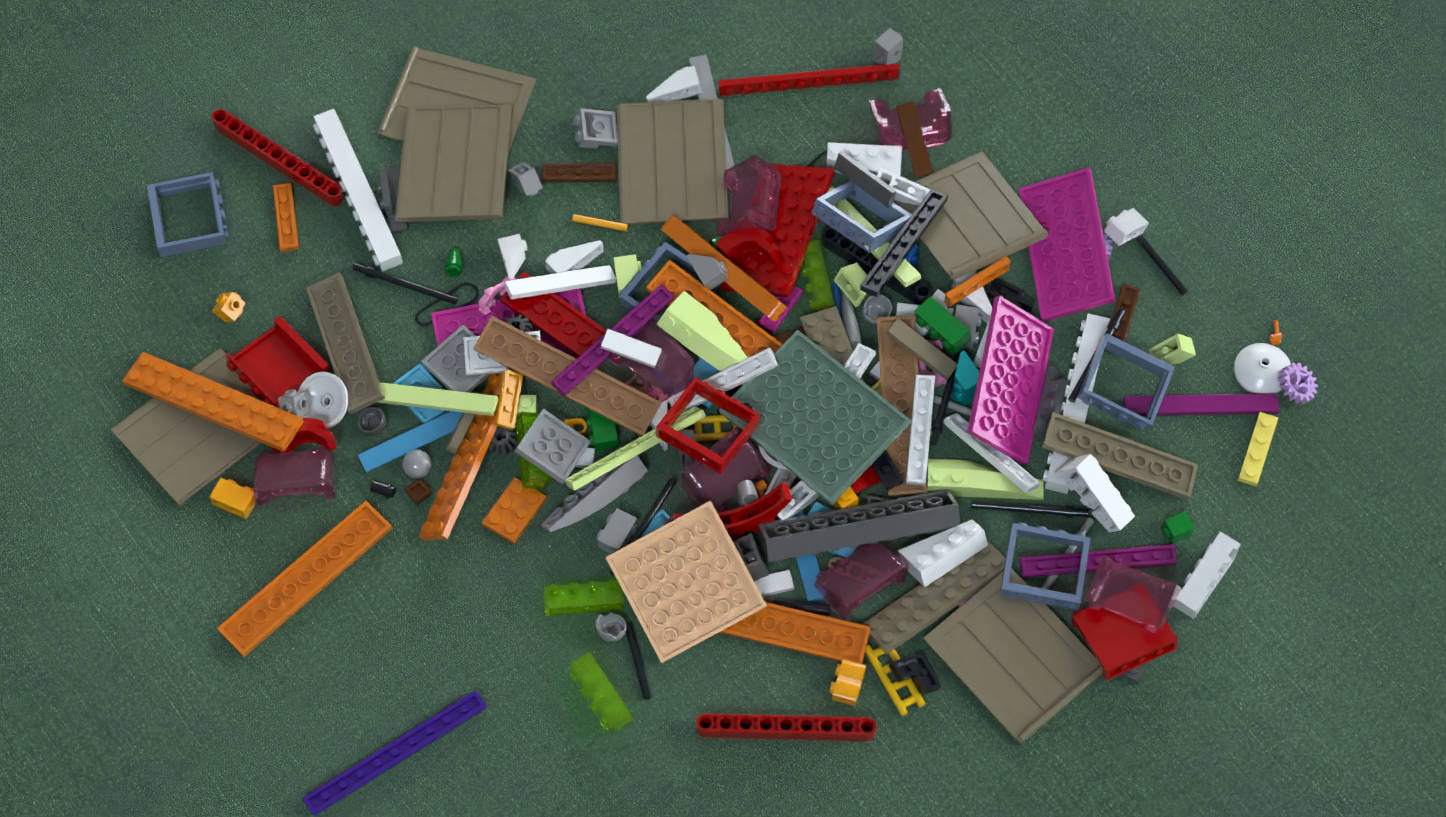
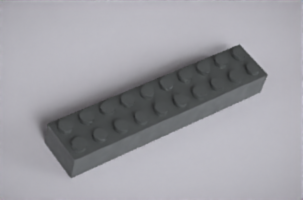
M949 489L767 522L758 524L761 547L768 562H779L782 559L800 558L802 555L807 554L817 555L829 550L838 551L840 548L845 547L855 548L866 543L876 544L878 541L883 540L892 541L904 536L913 537L920 533H934L936 530L942 529L948 530L960 525V515L957 501Z

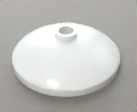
M1255 343L1239 352L1234 363V374L1238 383L1252 394H1276L1283 390L1280 389L1282 383L1278 382L1282 378L1279 373L1291 363L1286 354L1279 348L1271 344Z
M318 372L307 377L301 384L298 392H305L309 414L302 418L321 420L326 429L338 424L345 415L348 406V393L342 380L332 373Z

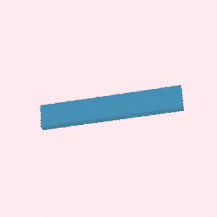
M450 411L358 454L365 472H369L412 450L452 433L463 412Z
M803 509L791 518L804 516ZM807 554L802 555L800 558H795L807 601L814 602L827 599L816 555Z

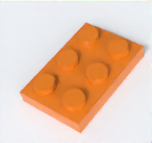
M514 477L482 521V526L515 545L546 502L547 496Z

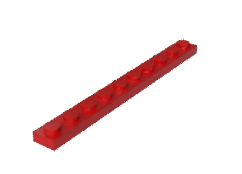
M899 63L718 80L719 96H732L735 94L748 95L757 92L767 93L769 91H786L788 89L801 90L810 87L821 88L823 86H839L863 82L874 83L884 80L893 81L899 79L900 67Z

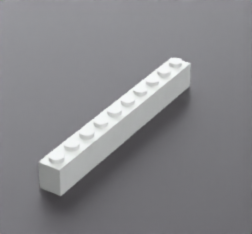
M335 109L314 116L315 124H313L315 133L320 134L321 138L319 141L321 146L328 151L326 153L329 163L333 162L334 167H332L336 178H340L339 185L342 192L346 191L348 195L345 197L349 207L353 206L354 211H352L355 221H359L361 224L359 230L362 236L366 235L368 239L365 242L368 250L374 253L372 258L375 265H379L381 270L385 271L403 264L399 249Z
M1087 314L1086 320L1082 319L1080 331H1083V334L1078 336L1076 343L1079 351L1078 353L1074 352L1072 363L1075 364V367L1069 371L1067 380H1071L1070 386L1066 387L1064 397H1067L1066 403H1062L1060 411L1063 416L1085 423L1089 405L1083 403L1079 398L1076 399L1075 403L1070 402L1068 398L1098 347L1100 339L1107 331L1110 318ZM1098 367L1088 389L1091 392L1093 391ZM1049 452L1047 464H1050L1049 470L1045 469L1042 480L1046 481L1045 489L1068 493L1069 488L1066 486L1068 482L1062 476L1059 478L1055 472L1071 459L1070 457L1056 452Z

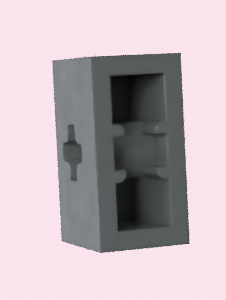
M751 533L735 540L736 549L752 579L757 581L768 576L769 573L753 534Z

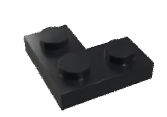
M922 653L892 661L888 665L897 682L913 678L923 695L937 691L941 687Z

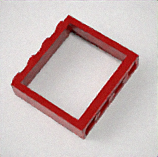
M695 377L656 426V437L715 472L722 474L760 425V414L755 412L753 408L746 407L739 400L727 396L722 390L715 389L706 381L703 382ZM696 394L748 423L723 457L671 428Z

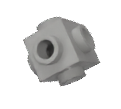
M295 389L286 391L283 396L278 398L280 409L299 417L309 414L305 392H296Z

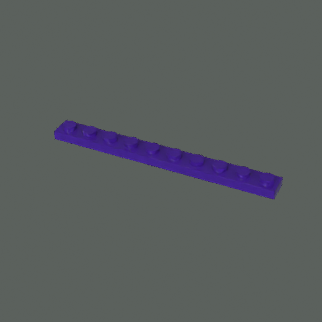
M473 691L302 798L313 817L487 709L485 703L477 691Z

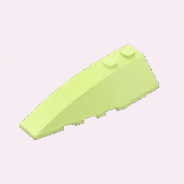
M685 291L667 308L657 323L664 331L719 371H723L749 358L741 350V346L729 335L728 330L720 324L715 314Z
M928 459L927 493L949 489L951 494L957 497L1044 499V481L1037 479L1040 482L1039 487L1026 494L995 467L968 460Z

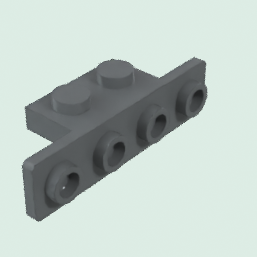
M399 166L381 168L380 182L377 183L378 191L382 193L383 197L379 198L381 209H385L388 228L391 233L407 230V222L395 221L400 175Z
M1053 365L1048 367L1033 428V433L1043 441L1052 412L1060 414L1067 387V382L1062 379L1063 373Z

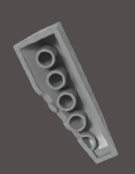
M621 446L617 447L613 452H615L616 450H618V449H620V448H622V447H621ZM638 456L631 458L580 487L573 495H568L564 499V505L557 507L541 526L552 532L588 517L605 507L621 494L626 493L629 487L635 482L640 481L648 470Z

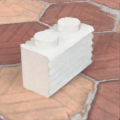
M1132 208L1128 211H1122L1116 217L1112 216L1107 221V227L1104 232L1120 246L1142 234L1149 222Z

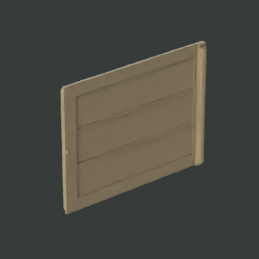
M413 46L377 133L380 136L403 141L406 109L508 104L512 106L508 145L509 153L536 84V78Z
M723 99L617 105L620 223L628 225L665 223L671 214L682 222L729 219Z
M507 104L406 109L395 221L503 219L512 106Z
M983 151L914 182L930 190L934 189L948 195L947 202L920 239L951 280L960 278L1005 256L1046 239L1048 236L1046 229L1040 225ZM893 201L910 214H913L918 205Z
M221 348L190 370L195 374L262 401L259 396L256 397L252 393L247 383L243 384L235 371L231 372L226 365V353ZM154 397L110 429L115 437L179 507L262 444L259 441Z
M1011 568L1009 582L1028 586ZM1001 572L923 639L1016 741L1021 744L1102 675V667L1096 657L1046 604L1000 596L1003 572Z

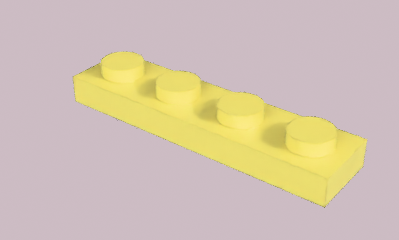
M1262 412L1259 413L1238 481L1257 487L1278 417Z

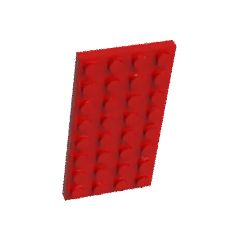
M766 164L742 228H760L771 234L777 244L776 246L780 250L778 254L782 260L775 264L763 252L751 251L742 255L734 264L776 297L790 298L818 218L812 214L816 199L828 193L835 174L831 168ZM723 281L720 288L722 291L738 293L726 282Z

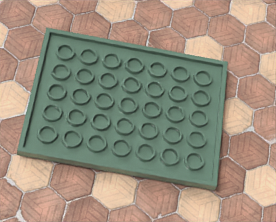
M797 330L774 353L778 366L747 381L731 398L739 400L743 405L753 408L755 412L760 414V425L750 438L829 504L833 505L911 424V420ZM722 408L719 409L720 414L741 431L748 425V423Z

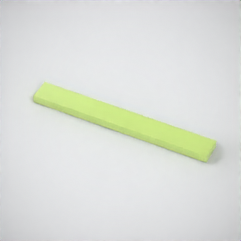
M833 186L830 187L828 192L834 190L835 188ZM846 199L833 205L872 233L877 231ZM890 243L882 245L871 253L879 260L890 246ZM906 259L894 273V276L905 287L921 279V274Z
M380 383L385 399L378 401V403L494 416L499 399L494 395Z
M696 406L683 412L671 428L676 431L683 430L706 416L704 410ZM655 428L570 476L565 482L568 487L575 491L663 440L656 437Z

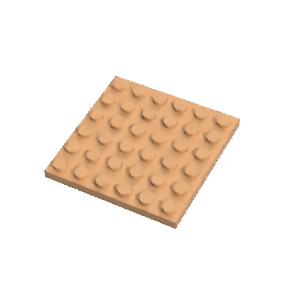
M711 501L605 557L661 663L767 607Z

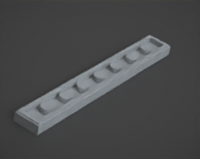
M707 55L689 58L690 67L695 66L702 93L697 94L698 99H718ZM725 130L727 182L737 180V173Z

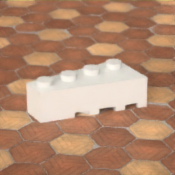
M828 143L827 168L833 169L834 172L840 173L834 166L838 153L843 151L874 175L881 167L900 176L902 146Z
M1091 454L1071 458L1055 472L1059 478L1062 476L1068 482L1066 486L1071 491L1074 489L1081 496L1080 501L1084 506L1086 505L1094 510L1092 514L1109 533L1120 531L1135 517L1130 506L1125 503L1120 496V492L1113 486L1108 475L1103 472L1098 465V461Z
M972 519L900 549L898 552L902 566L926 587L987 547L988 543L984 529Z
M1219 532L1214 542L1210 543L1205 550L1204 557L1200 558L1196 563L1193 574L1189 573L1186 577L1183 589L1179 588L1173 597L1176 599L1174 607L1194 619L1235 560L1240 543Z

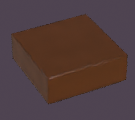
M420 478L405 489L406 494L417 506L432 495V491Z

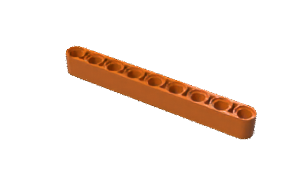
M671 214L662 226L661 230L690 254L713 257L718 262L722 261L728 269L726 273L729 277L724 282L774 322L787 308L785 304L677 217Z

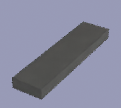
M845 152L838 153L834 168L885 207H891L897 191Z

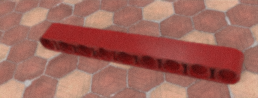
M217 109L212 113V120L218 132L329 205L339 206L342 204L344 198L339 184L226 110Z
M701 714L696 720L697 733L705 738L871 741L876 734V722L868 717ZM702 723H709L711 726L704 729L700 725ZM723 723L730 724L728 729H723L720 726ZM749 724L751 727L745 730L741 728V725ZM764 724H768L771 726V728L769 730H763L761 726ZM783 725H789L791 726V729L786 731L783 730L781 727ZM809 725L811 730L804 731L801 727ZM827 725L832 729L826 732L822 730V727ZM849 726L852 730L845 732L842 730V727ZM867 726L870 727L872 731L864 732L862 728Z

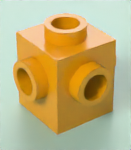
M235 292L222 293L218 296L212 312L225 323L233 322L243 313V307L246 303Z

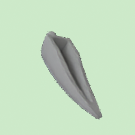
M842 291V323L854 351L858 343L862 344L861 335L852 302Z

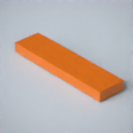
M292 184L273 185L280 252L298 250L299 244Z
M1007 256L1003 257L945 293L944 303L947 307H951L1007 272L1010 266V259Z

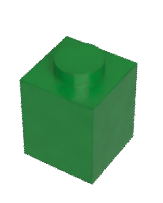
M1183 512L1166 519L1162 527V533L1173 544L1192 536L1195 527L1188 514Z

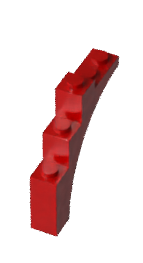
M781 483L774 490L752 503L718 513L730 538L735 541L746 530L759 533L758 524L776 521L775 517L792 501L789 486L786 483ZM673 514L664 525L674 521L675 519L683 515Z

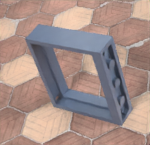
M213 172L147 185L156 244L160 257L227 244L228 228L227 225H223L226 216L224 209L221 210L220 205H223L222 195L218 194V189L221 188L219 179L215 180ZM211 187L218 233L166 243L158 197Z
M851 180L817 198L812 211L814 216L869 253L895 239L912 216V214L894 202L891 207H885ZM851 197L890 224L872 233L833 205Z
M666 242L661 247L659 246L655 250L654 256L644 263L639 274L636 273L633 276L629 286L623 288L620 292L621 305L631 311L639 304V302L631 297L666 255L697 275L686 255ZM719 284L718 286H716L714 289H712L711 291L714 293V292L717 290V288L720 286V284ZM656 315L650 322H648L649 324H651L652 326H654L655 328H657L658 330H660L661 332L675 340L674 337H672L670 334H668L666 331H664L661 327L657 325L658 321L661 319L659 315Z
M1106 333L1100 339L1077 398L1087 405L1099 408L1103 413L1115 416L1119 421L1128 422L1134 425L1136 429L1146 431L1153 425L1175 366ZM1104 349L1161 377L1145 418L1088 390Z
M1021 522L1012 523L1000 596L1078 610L1081 604L1091 538L1079 533L1075 535L1068 534L1063 530H1047L1043 526L1031 527ZM1016 535L1082 547L1075 595L1009 582Z

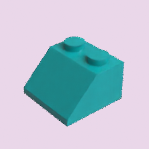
M964 350L960 353L952 396L956 402L966 406L974 401L979 371Z

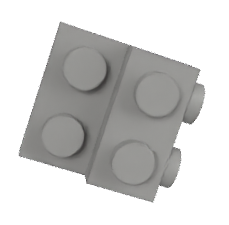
M580 108L573 119L574 126H577L575 141L579 142V147L597 149L599 145L616 147L618 145L615 112Z

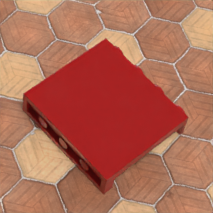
M280 316L274 319V327L233 356L229 353L226 354V365L231 372L235 371L243 384L247 383L256 397L259 396L263 402L280 408L278 398L283 396L286 391L295 389L298 392L304 380L314 373H329L328 364Z
M1143 584L1131 587L1124 593L1115 594L1103 602H1097L1085 610H1078L1072 615V627L1077 626L1101 665L1102 675L1106 681L1177 650L1178 639Z

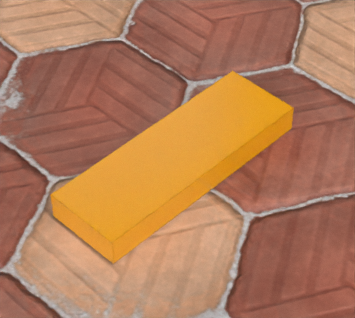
M507 369L503 371L494 425L510 430L514 429L523 375Z

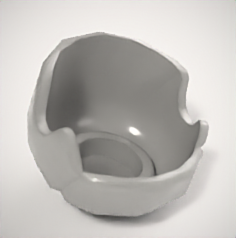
M881 294L878 297H868L862 308L864 319L876 325L878 317H890L892 311L890 300Z
M412 450L403 458L402 467L406 475L419 479L426 476L431 470V459L422 450Z
M610 612L606 616L599 615L595 622L598 635L607 642L617 641L626 634V621L621 615Z

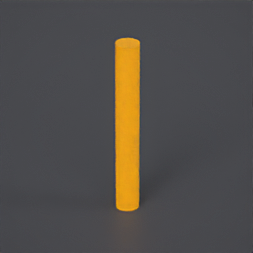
M573 214L572 218L573 222L626 232L628 229V224L576 214Z

